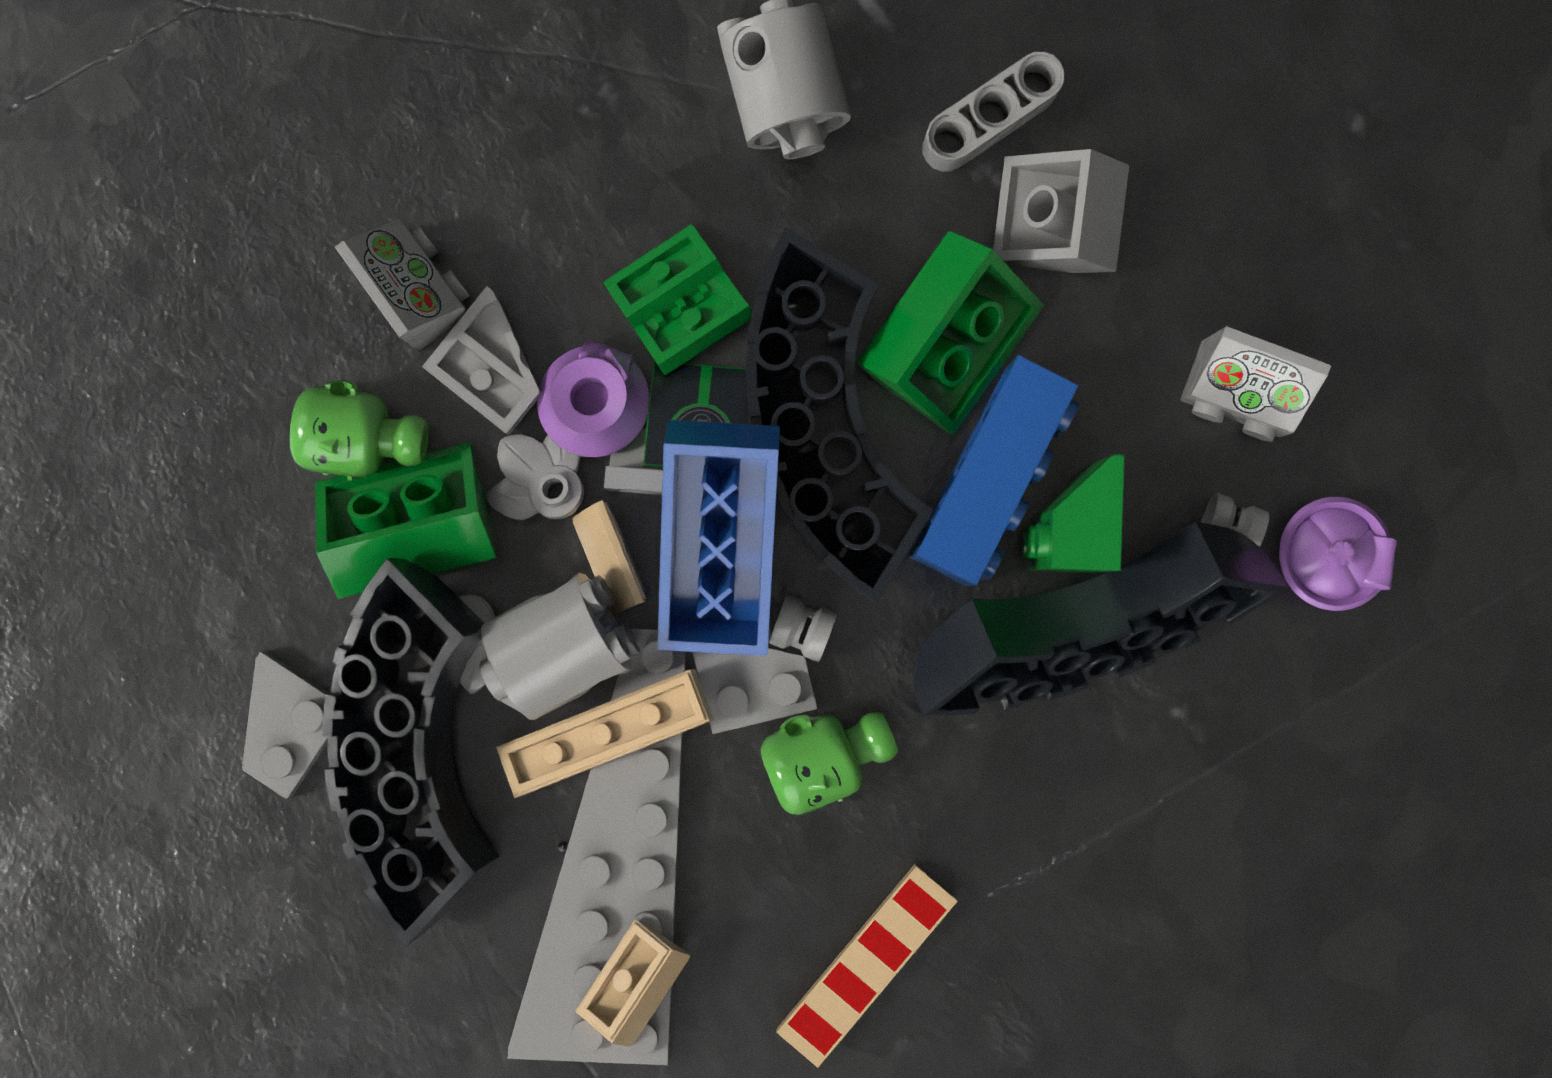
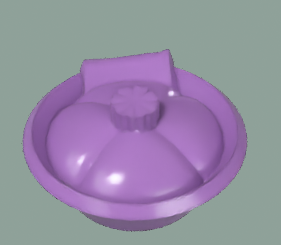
M589 339L585 341L582 347L572 349L557 358L547 369L540 382L539 389L541 393L537 398V410L541 424L548 436L559 447L572 454L584 457H600L615 453L635 439L646 421L650 398L649 389L642 371L635 363L634 354H627L611 346Z
M1326 497L1305 505L1290 519L1280 541V565L1291 589L1305 602L1325 610H1349L1365 604L1376 596L1380 590L1391 589L1397 540L1390 537L1389 531L1382 519L1365 504L1346 497Z

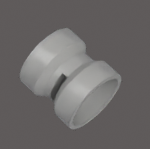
M1217 492L1210 499L1202 516L1201 523L1228 527L1238 531L1260 548L1267 530L1269 512L1253 505L1248 508L1240 507L1235 504L1232 497Z
M787 593L768 643L782 649L789 646L801 650L803 657L819 662L838 612L823 606L818 609L805 606L802 598ZM807 617L812 618L804 640L799 639Z

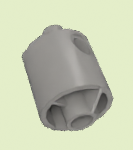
M769 0L760 6L761 14L749 19L734 18L719 24L717 31L747 147L752 149H774L781 147L784 159L802 158L825 148L824 141L828 134L849 122L851 113L826 19L820 4L810 3L794 7L792 0Z
M579 572L555 591L536 595L483 624L481 628L482 645L479 669L487 688L494 698L521 712L528 719L536 720L588 693L600 681L631 670V656L639 653L640 648L629 626L626 623L618 625L609 607L615 604L614 597L607 583L600 575L590 580L585 574Z

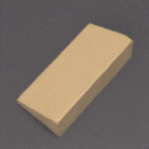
M602 500L576 514L573 517V524L594 576L600 575L605 580L614 597L615 604L609 606L612 613L618 614L647 602V593L611 505Z
M635 919L575 1012L612 1044L630 1047L635 1043L688 962L690 955L661 934Z

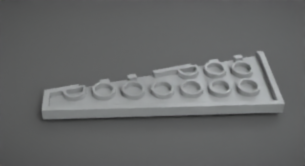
M633 628L632 632L638 642L640 652L631 656V670L618 675L611 701L685 672L686 651L657 650L658 629ZM683 733L590 770L510 1039L507 1059L668 1065L672 986L635 1043L630 1047L612 1044L578 1015L575 1010L635 919L674 943Z

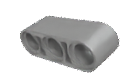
M1033 52L937 115L930 122L922 144V153L926 162L933 169L941 172L956 170L1046 110L1054 102L1064 82V69L1061 62L1054 55L1047 52ZM1029 73L1043 75L1049 83V90L1043 93L1031 91L1025 85L1024 75ZM986 102L999 104L1006 114V119L999 123L988 122L981 116L979 106ZM941 132L954 133L959 137L962 148L955 153H945L936 146L934 137Z

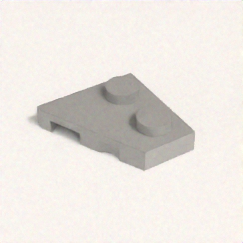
M488 286L481 292L422 366L507 435L512 433L536 403L541 393L499 299Z
M261 651L255 660L242 770L285 799H289L294 795L327 745V737H322V718L325 695L328 692L266 651Z

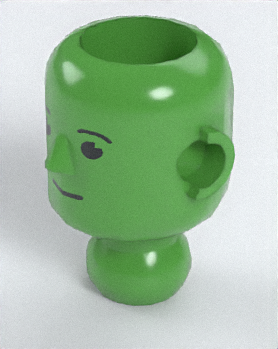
M346 380L329 381L325 383V386H314L304 390L296 400L290 424V451L295 462L305 470L323 473V475H343L352 481L355 477L372 475L380 468L384 457L395 458L400 464L405 466H415L424 461L427 453L429 425L426 420L417 415H406L400 419L389 418L388 407L382 398L375 393L358 390V385L354 382Z
M871 712L864 715L857 725L848 729H844L841 721L830 714H821L811 718L807 715H797L782 723L780 730L768 736L760 749L765 769L780 805L786 812L795 815L809 813L833 802L843 801V798L855 793L862 785L861 765L871 761L878 763L890 761L899 751L884 714L880 712Z

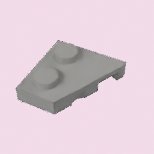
M768 648L767 656L693 652L699 681L714 718L713 721L709 722L712 734L817 709L806 660L802 655Z

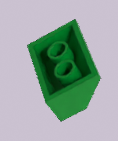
M948 231L856 363L884 389L947 433L954 435L1045 305L991 248Z
M471 442L426 453L424 461L415 466H405L398 461L381 465L372 475L355 477L352 481L348 480L347 476L340 475L315 482L316 554L338 599L363 593L367 584L388 558L408 560L420 565L432 574L496 558L492 520Z
M1111 455L1084 467L1030 518L1029 527H1022L1020 555L1021 559L1029 560V571L1070 573L1121 571L1124 455Z

